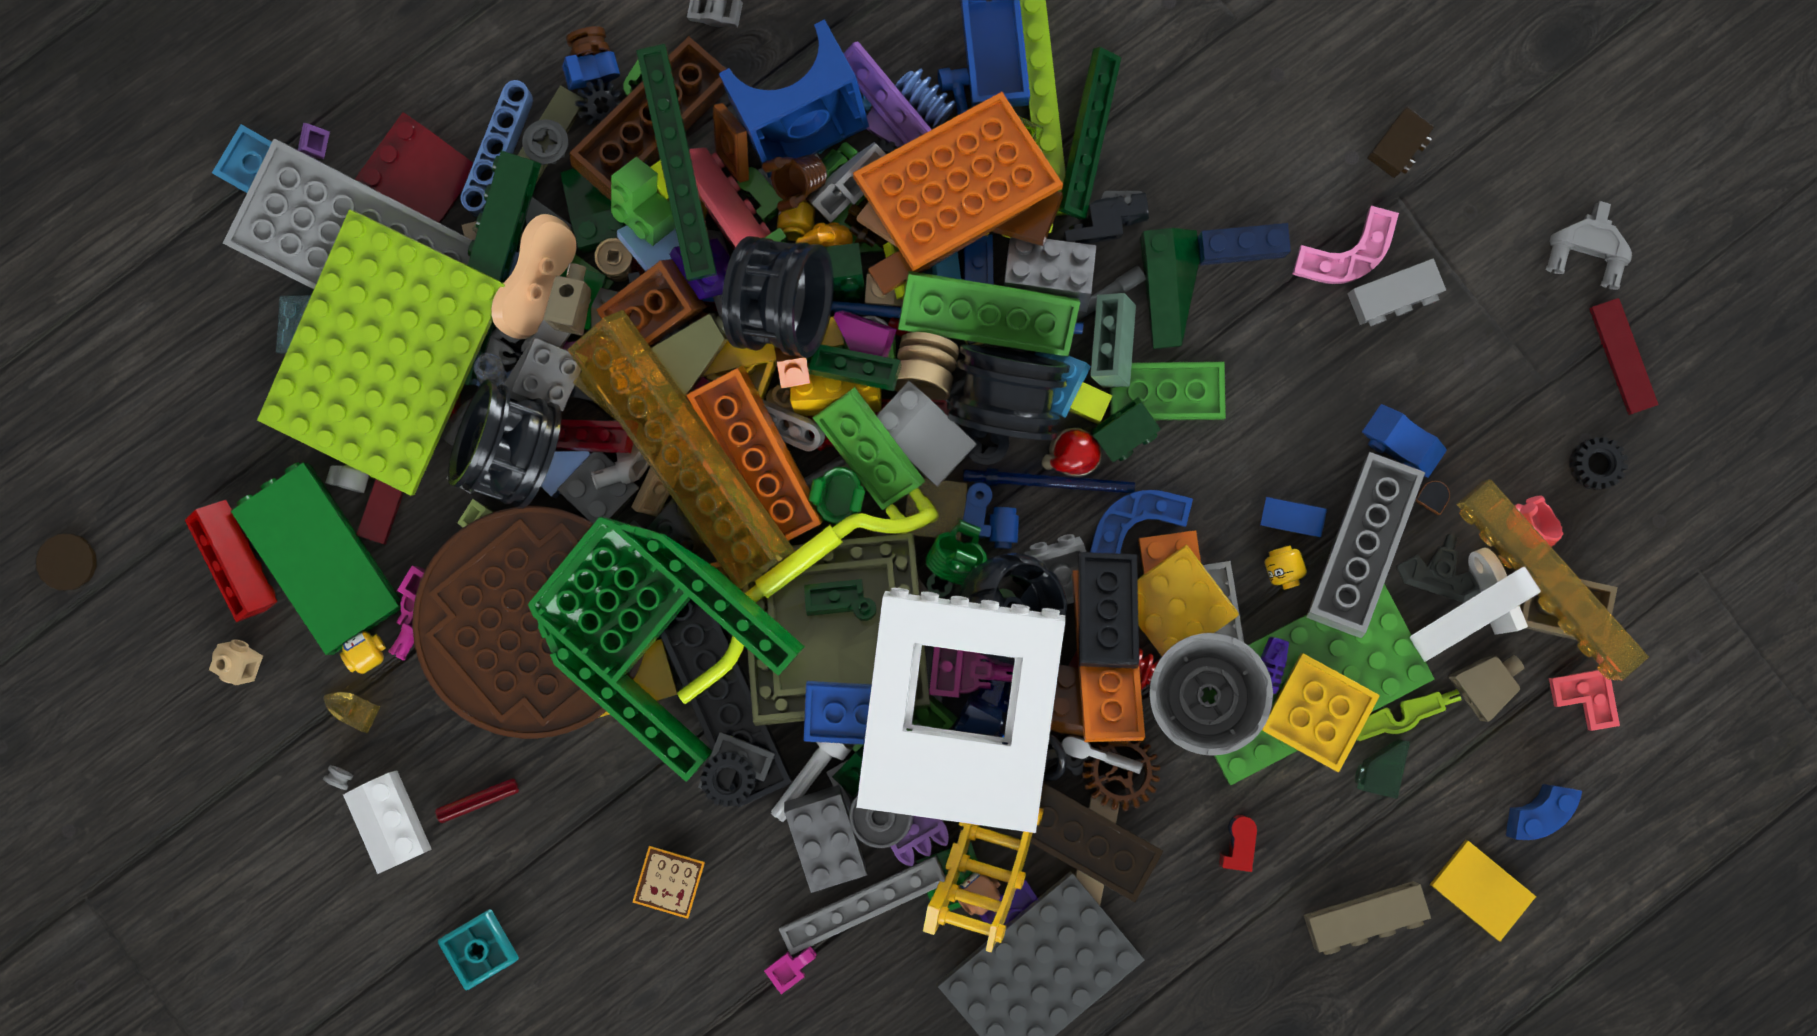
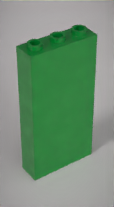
M297 462L289 466L285 470L286 474L278 480L273 478L265 482L260 487L262 490L254 496L250 494L241 498L236 503L238 506L231 510V513L325 655H334L342 649L343 643L362 631H370L401 610V599L360 537L356 535V531L312 465Z

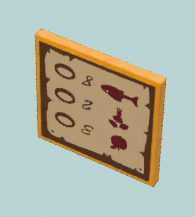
M649 846L633 903L688 919L705 862Z

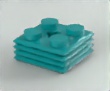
M490 909L438 940L439 946L465 990L478 985L519 959L496 916ZM475 943L478 946L482 945L484 947L482 951L483 956L480 953H473V949L476 947Z

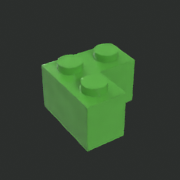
M635 157L611 175V213L617 221L630 227L640 239H645L654 246L675 229L670 202L657 193L658 173Z

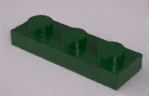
M820 345L816 353L812 355L808 370L810 375L894 391L902 364L901 360Z

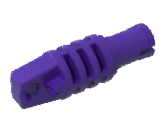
M1269 637L1260 658L1269 672L1273 694H1276L1279 691L1281 678L1284 674L1283 671L1286 667L1289 642Z

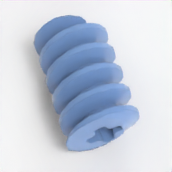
M922 68L915 72L909 71L895 86L909 100L913 108L918 107L917 113L921 117L926 115L924 121L927 125L934 123L932 127L934 129L948 119L956 102L953 100L946 104L944 102L947 97L946 92L937 96L936 93L939 85L937 84L929 88L928 85L931 77L929 76L921 80Z

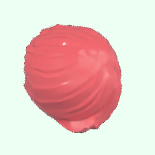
M1534 496L1527 499L1526 505H1514L1505 519L1506 529L1512 531L1525 548L1540 551L1552 547L1563 535L1561 522L1556 518L1550 506L1545 503L1543 496Z

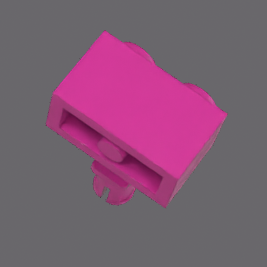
M411 566L397 590L403 594L401 599V615L396 622L402 625V630L388 651L404 661L414 644L412 628L414 602L419 583L425 572V569L418 566Z
M934 647L929 695L960 698L961 694L974 692L978 688L990 689L991 683L980 682V679L1012 682L1013 675H1009L1007 672H1013L1014 666L1007 667L991 662H983L982 659H987L988 657L976 652Z

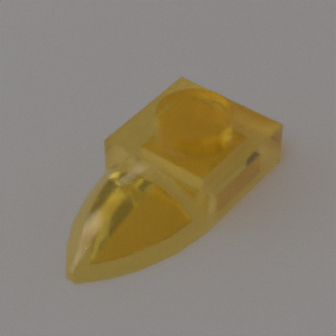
M346 692L330 693L323 698L327 709L335 718L365 733L369 732L380 709V706Z

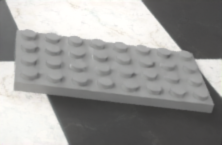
M273 139L223 241V244L314 289L348 210H354L465 265H468L470 259L468 248L472 240L277 139Z

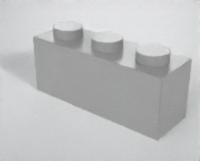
M1433 258L1354 288L1348 293L1359 324L1362 325L1369 322L1371 327L1386 321L1385 315L1395 312L1396 316H1400L1412 311V305L1419 302L1426 306L1439 301L1438 295L1446 291V288Z

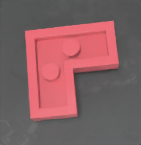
M1609 669L1549 678L1554 707L1583 703L1588 730L1593 731L1620 726Z

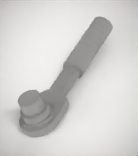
M1069 735L1062 741L1065 753L1080 759L1091 756L1103 760L1105 763L1138 774L1141 772L1142 762L1109 751L1105 752L1093 748L1089 742H1084V739L1080 736Z

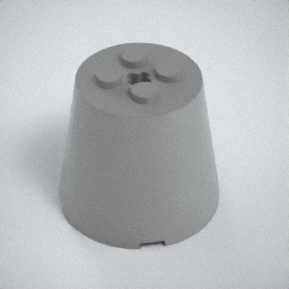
M1203 633L1179 641L1162 656L1151 679L1150 703L1159 727L1175 744L1197 754L1223 755L1246 746L1261 732L1269 718L1272 707V682L1264 662L1247 644L1227 635ZM1207 687L1209 691L1211 689L1215 690L1214 703L1209 704L1208 701L1204 703L1200 697L1204 695L1202 689Z

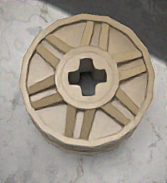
M911 332L903 335L897 358L901 360L902 366L894 390L899 392L910 381L930 399H948L953 383L951 373L955 371L960 351L958 346L947 338L931 333Z

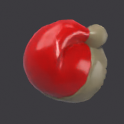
M1080 428L1063 429L1057 433L1056 439L1051 440L1049 454L1042 458V466L1047 470L1054 468L1068 476H1085L1094 471L1099 465L1102 456L1101 448L1095 437Z

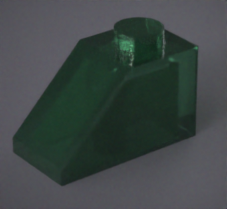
M1397 739L1365 759L1362 766H1359L1356 771L1355 783H1358L1357 789L1398 799L1410 742Z

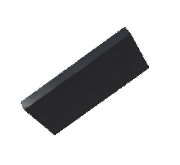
M1079 552V666L1139 667L1137 554Z

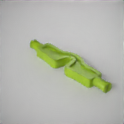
M1458 689L1442 695L1440 692H1433L1422 697L1404 700L1400 703L1402 719L1399 722L1395 721L1389 708H1381L1369 715L1357 741H1362L1384 732L1390 734L1407 732L1414 728L1421 719L1441 713L1446 710V705L1461 701V696H1455L1460 693Z

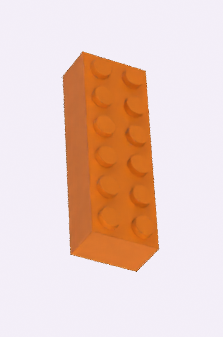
M744 365L687 394L691 405L769 550L823 522V518L818 513L816 506L808 500L810 489Z

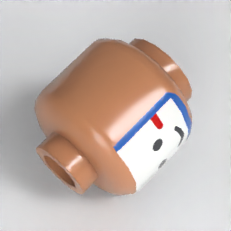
M973 872L959 885L960 889L1000 900V893L997 889L1000 887V883L997 879ZM958 901L962 908L970 915L974 913L984 915L988 911L987 909Z

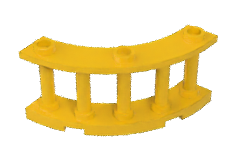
M1039 808L1037 821L1038 826L1042 819L1044 810L1043 808ZM959 822V826H963L964 829L960 832L957 844L953 843L946 863L948 872L945 881L939 882L928 905L923 932L934 935L940 924L945 925V923L989 936L986 951L992 952L996 942L1002 943L1006 931L1004 922L1016 888L1022 889L1026 872H1022L1033 833L1023 831L1022 839L981 828L980 825ZM977 838L1017 850L1018 853L1012 871L970 859V856L966 855L970 841H975ZM968 870L1007 882L1008 885L1002 901L960 889V886L957 885L960 872L965 873ZM958 900L997 913L992 924L950 912L949 908H947L950 901L955 902Z

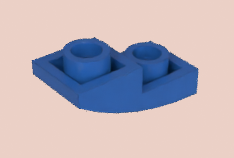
M1266 497L1261 525L1321 537L1327 509Z

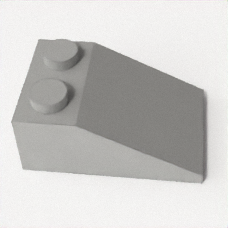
M910 381L902 387L877 415L878 419L914 467L937 487L976 446V443L956 423L949 420L948 416Z

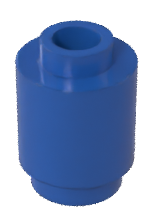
M994 507L993 514H990V526L992 527L989 542H995L994 548L1012 549V543H1018L1019 516L1016 515V508Z

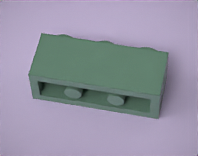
M1125 293L1097 295L1091 377L1102 388L1130 386L1136 305Z

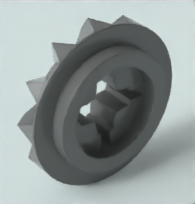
M547 119L532 123L525 130L522 139L526 155L531 160L542 163V165L555 164L557 160L565 156L567 147H569L565 129L559 123ZM548 132L550 141L555 144L548 145L544 153L542 145L537 142L544 141Z

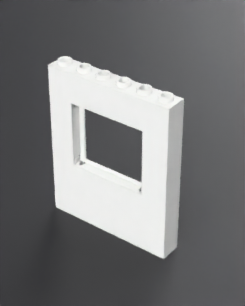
M891 588V591H885L882 599L856 808L1036 833L1065 627V615H1060L1059 610L1043 608L1041 612L1029 611V606L1012 604L1011 608L1000 607L999 602L982 600L981 604L971 603L969 598L962 596H951V600L941 599L939 594L932 592H921V596L909 594V590L903 588ZM922 645L1015 658L1004 737L912 725Z

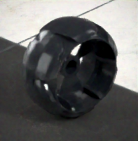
M1020 553L994 556L979 564L965 578L959 596L969 598L971 603L981 604L982 600L999 602L1000 607L1011 608L1012 604L1029 606V611L1041 612L1043 608L1059 610L1060 615H1065L1067 611L1065 591L1057 575L1047 570L1045 563L1041 560ZM1010 575L1016 584L1021 585L1024 593L1020 599L1017 597L1004 598L998 588L1002 577ZM978 653L988 657L987 660L991 663L1007 667L1014 666L1015 658Z

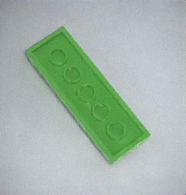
M908 271L898 330L925 332L942 337L1068 357L1080 300L1078 298Z

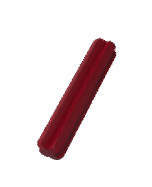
M512 778L439 807L435 810L436 817L440 823H444L519 792L518 784Z

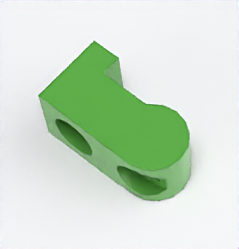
M748 167L749 180L741 183L738 181V185L745 196L752 197L759 206L756 210L757 217L767 224L778 214L777 204L783 199L776 194L771 184L756 168Z

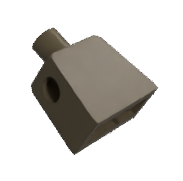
M569 263L566 277H555L543 318L556 331L583 336L591 297V289L583 281L586 267Z
M1489 655L1450 674L1448 677L1479 720L1489 722L1519 692L1520 686L1513 677L1525 668L1515 655H1512L1503 663L1497 656Z

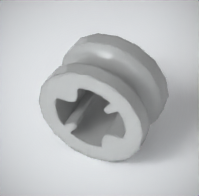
M330 765L328 767L329 774L325 775L323 780L332 786L347 790L349 787L347 781L352 780L353 775L339 767Z

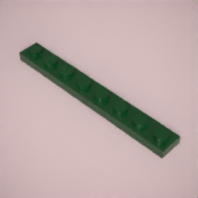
M665 44L636 50L687 281L715 276L717 272L667 47Z

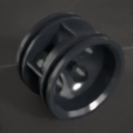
M754 236L743 238L732 253L723 285L722 320L729 343L735 348H747L754 351L762 349L768 343L773 344L776 348H780L785 355H797L804 358L814 355L826 334L833 303V267L827 249L818 244L802 242L794 244Z
M489 379L483 381L475 391L465 410L453 443L448 466L449 484L454 487L462 486L466 491H475L498 499L505 504L512 503L514 507L520 509L528 506L539 491L555 453L561 427L560 406L552 402L546 403L541 398H536L533 401L527 399L518 401L510 398L508 386L502 384L497 386L496 382Z

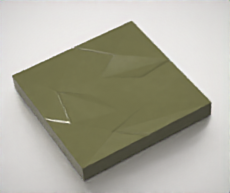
M913 533L842 540V544L769 598L764 596L756 602L757 605L805 646L779 676L748 650L753 723L756 726L805 721L807 681L872 684L882 599L885 591H891V588H903L909 590V594L920 596ZM804 544L780 546L771 550L769 548L740 551L743 592L745 593L755 586V580L763 576ZM862 579L864 597L872 599L877 608L875 616L868 621L857 619L854 612L807 616L804 585ZM922 645L914 710L931 708L925 645Z

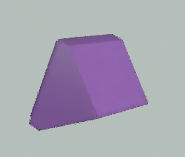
M303 123L298 150L310 157L324 159L330 132Z

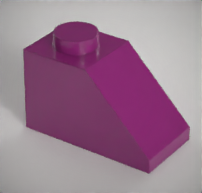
M844 310L835 312L834 319L850 350L882 357L889 356L896 328Z

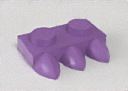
M914 816L913 824L906 836L890 847L899 861L912 867L914 863L912 847L919 853L930 856L931 841L929 837L938 844L947 846L948 831L943 820Z

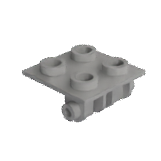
M534 337L511 391L533 400L541 398L546 403L558 404L561 411H563L586 358L549 344L544 339Z

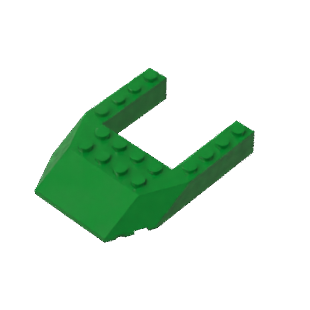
M599 517L528 603L533 617L538 621V629L542 638H545L554 665L687 782L711 756L712 750L627 674L688 601L692 599L778 676L791 664L805 646L717 568L665 534Z

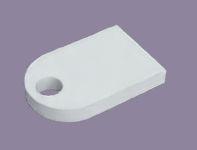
M1481 548L1470 553L1468 559L1469 571L1481 592L1507 577L1500 560L1490 549ZM1520 606L1490 623L1495 635L1515 632L1528 627Z

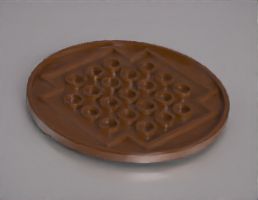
M526 506L523 509L517 507L508 508L485 515L469 523L445 542L432 558L419 583L415 597L412 626L414 645L418 660L430 685L438 696L463 719L495 734L522 739H538L574 731L594 721L606 712L605 709L554 665L545 638H542L538 629V621L533 617L528 606L532 598L591 528L593 523L574 513L550 507ZM644 655L627 674L632 680L639 670Z

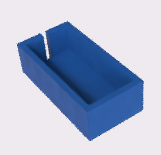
M960 0L972 108L1000 92H1003L1012 107L1028 106L1030 89L1020 0H991L990 2H986V0Z

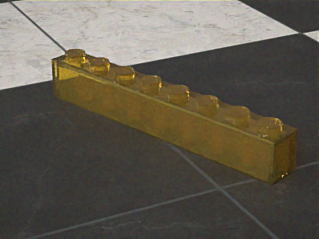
M1491 479L1482 481L1457 503V506L1461 509L1459 513L1467 523L1474 524L1481 531L1479 533L1480 538L1488 546H1494L1500 553L1498 557L1505 566L1510 569L1513 567L1515 571L1524 566L1541 590L1537 594L1540 598L1538 602L1541 607L1548 613H1554L1559 619L1557 622L1559 627L1566 634H1572L1578 640V648L1587 657L1592 656L1599 664L1597 669L1605 678L1623 681L1649 658Z

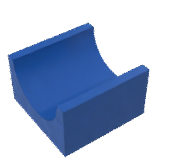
M825 19L814 24L819 40L816 60L809 72L793 85L777 90H760L741 82L731 72L730 68L719 73L736 117L747 131V139L761 165L763 162L776 157L798 158L810 154L815 155L869 127L856 75ZM765 172L767 177L770 178L772 172Z

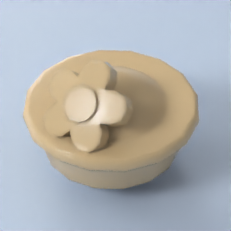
M777 385L768 391L766 401L794 412L790 401L791 387L781 388V385Z

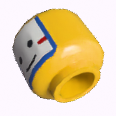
M362 631L343 643V652L340 653V657L350 672L356 671L364 674L383 662L384 655L382 651L386 647L377 634L371 636L370 633Z

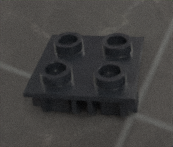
M684 487L676 493L646 528L665 534L695 555L716 533L698 499Z

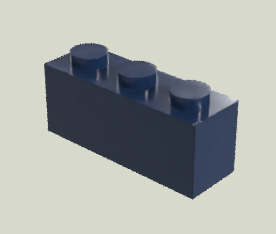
M1288 223L1204 230L1198 236L1200 265L1285 258L1291 252Z

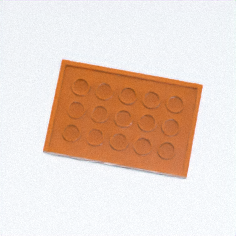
M1003 92L853 172L854 180L912 271L1059 191L1063 187L1062 181Z

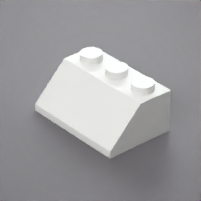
M398 771L384 774L343 795L377 874L432 850Z

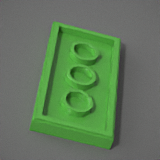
M1224 362L1132 363L1130 386L1110 387V395H1112L1110 400V416L1139 397L1154 420L1226 419Z
M855 387L813 417L882 510L925 482Z

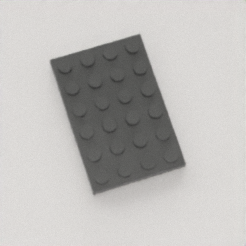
M1070 871L1006 924L1002 943L996 942L992 952L986 951L987 940L936 984L979 1036H1055L1145 960Z

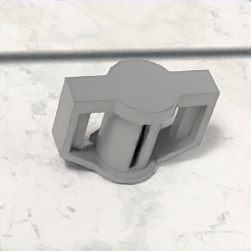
M690 0L687 18L692 22L705 23L715 27L730 26L738 28L743 2L741 0H733L730 16L724 17L727 0H707L705 11L702 14H699L701 0Z

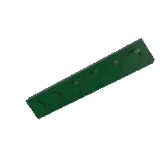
M1102 47L1094 48L1092 51L1061 191L1063 198L1058 208V211L1079 220L1086 219L1122 58Z

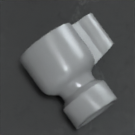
M349 465L330 466L325 483L364 493L369 475Z

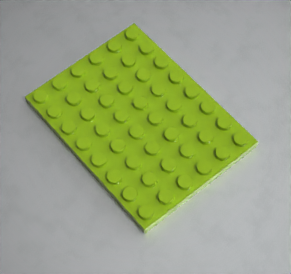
M348 210L257 421L410 496L415 495L493 321L491 308L494 296L498 289L505 287L503 282L354 210Z

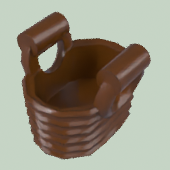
M814 154L798 158L776 157L762 164L765 172H772L771 181L776 194L783 199L777 204L780 212L797 208L810 193L823 187L827 178L824 163Z

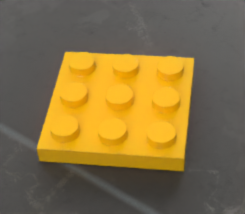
M1187 544L1137 579L1138 626L1161 656L1179 641L1197 634L1215 633L1239 616V612Z
M1301 653L1277 696L1262 731L1332 770L1339 772L1380 695Z

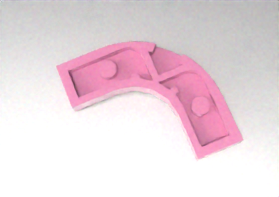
M1370 206L1363 232L1357 245L1343 253H1329L1301 245L1292 274L1329 284L1347 283L1363 277L1373 270L1386 255L1392 241L1399 213Z

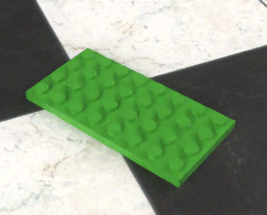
M1385 584L1383 585L1366 634L1362 638L1308 619L1304 615L1248 644L1261 657L1269 637L1289 642L1286 667L1283 671L1284 674L1281 678L1279 691L1273 694L1272 706L1301 653L1379 694L1380 697L1372 712L1434 680L1427 663L1424 662L1410 640L1411 633ZM1207 687L1202 689L1204 695L1200 697L1204 703L1206 701L1209 704L1214 703L1215 690L1211 689L1209 691ZM1261 730L1246 746L1231 753L1214 755L1228 784L1233 785L1298 750Z

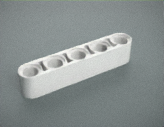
M1524 566L1409 638L1424 662L1539 594L1541 590Z

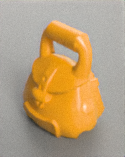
M833 222L826 225L825 223H818L813 226V230H810L795 242V244L802 242L828 247L853 244V236L849 228L839 223Z

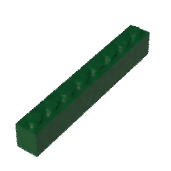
M502 150L500 156H496L492 166L493 180L491 184H488L484 193V200L486 201L484 211L479 213L476 220L477 235L475 240L471 241L468 248L470 259L467 266L503 283L508 279L542 163ZM493 321L464 384H477L494 328Z

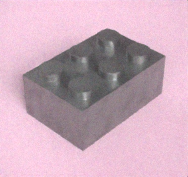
M1010 237L1003 286L1078 298L1080 300L1079 311L1087 312L1092 292L1096 245L1046 239L1044 246Z
M840 785L784 802V813L811 893L867 875L865 861L857 837L850 825V815Z

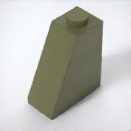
M710 313L650 348L679 400L686 398L687 394L695 389L727 343L728 339L724 331L722 316L717 317L715 313Z

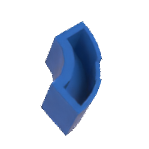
M1383 404L1379 406L1362 431L1370 440L1368 445L1380 453H1387L1404 465L1425 472L1424 476L1429 478L1447 451L1436 436L1418 427L1403 413Z
M1542 784L1539 795L1531 803L1523 807L1510 808L1506 836L1517 840H1534L1556 832L1575 813L1582 791Z

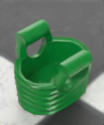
M834 467L825 472L823 476L813 479L808 500L816 506L823 520L832 524H838L846 517L861 512L865 490L854 471L846 467Z
M960 520L950 532L939 534L927 554V567L934 575L962 585L968 574L976 566L987 560L986 553L978 544L981 528ZM958 532L972 537V540L966 543L957 540L956 534Z

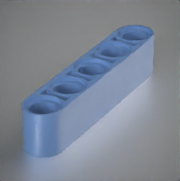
M509 81L504 86L461 194L462 205L470 214L476 217L484 210L486 204L484 193L488 184L492 183L494 176L493 173L489 180L481 181V174L485 170H492L496 156H500V153L496 155L491 154L492 147L495 144L501 143L503 144L502 151L513 154L532 107V94L521 81ZM518 91L524 92V97L520 101L514 102L511 100L514 93ZM505 118H514L513 124L509 128L501 127L502 121ZM478 195L482 196V203L478 207H471L472 198Z

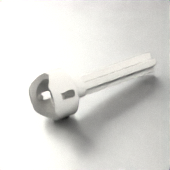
M816 742L819 748L772 809L771 814L781 822H784L786 820L784 802L802 797L831 758L835 757L844 760L855 744Z

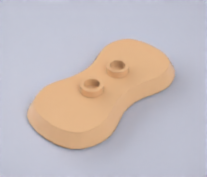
M541 214L528 223L522 234L517 264L512 274L503 283L505 287H500L494 296L491 308L493 322L501 332L512 338L527 339L538 332V328L544 318L554 279L556 276H560L574 259L576 239L571 228L561 219L553 215Z

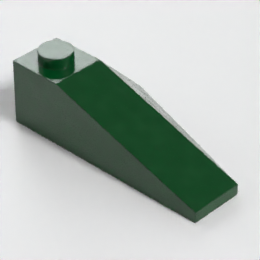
M1166 228L1143 231L1140 236L1144 275L1146 277L1145 286L1153 349L1180 347L1184 338L1200 261L1197 230Z

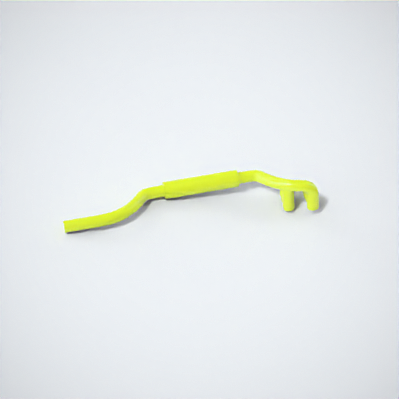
M919 488L909 493L916 504L915 506L920 511L915 515L905 518L893 504L885 509L890 519L873 517L864 513H854L834 527L831 525L826 527L798 550L755 580L756 585L745 592V594L755 603L764 596L769 598L842 544L843 541L841 539L856 528H864L880 533L906 534L922 528L930 522L937 521L939 513ZM732 636L729 647L723 657L715 665L677 692L681 701L687 704L729 672L738 661L744 645Z

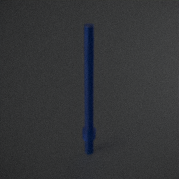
M987 468L986 471L966 469L963 471V481L985 482L988 486H997L1000 483L1121 493L1135 492V482L1006 473L998 472V469Z

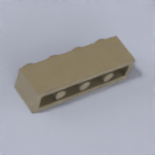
M1412 881L1305 914L1304 918L1314 949L1319 953L1323 952L1324 955L1339 952L1341 950L1340 946L1349 943L1352 946H1359L1367 943L1368 938L1375 935L1383 938L1396 934L1395 929L1406 926L1407 929H1414L1423 926V921L1431 919L1421 884Z

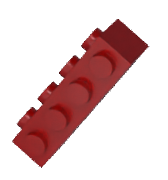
M223 500L196 509L185 519V522L235 621L239 622L267 611L278 601L273 587L268 584L262 572L260 561L255 558L250 548L248 537L242 532L237 520L231 513L233 509L230 508L227 500Z

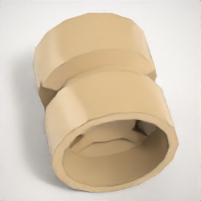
M608 238L602 241L596 248L595 262L602 273L610 280L616 282L629 279L628 274L635 273L637 260L618 238Z

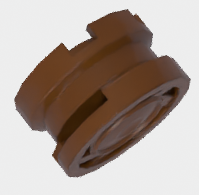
M597 26L585 27L568 34L566 37L567 44L572 48L570 56L577 55V57L610 51L608 43L604 40L606 38L604 28Z

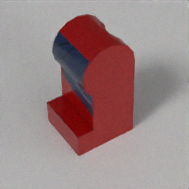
M1236 815L1228 824V831L1231 835L1229 854H1220L1219 866L1226 869L1252 872L1257 826L1251 818L1244 815Z

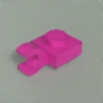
M811 946L804 949L795 958L787 952L765 968L764 972L780 994H783L805 977V973L801 968L814 960L817 954Z

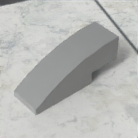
M875 142L836 170L826 179L823 187L812 192L806 199L831 223L850 203L855 204L864 195L853 178V172L886 154Z

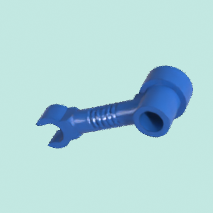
M950 68L938 69L937 77L940 91H953L958 115L967 111L968 107L964 91V85H969L967 68L950 70Z

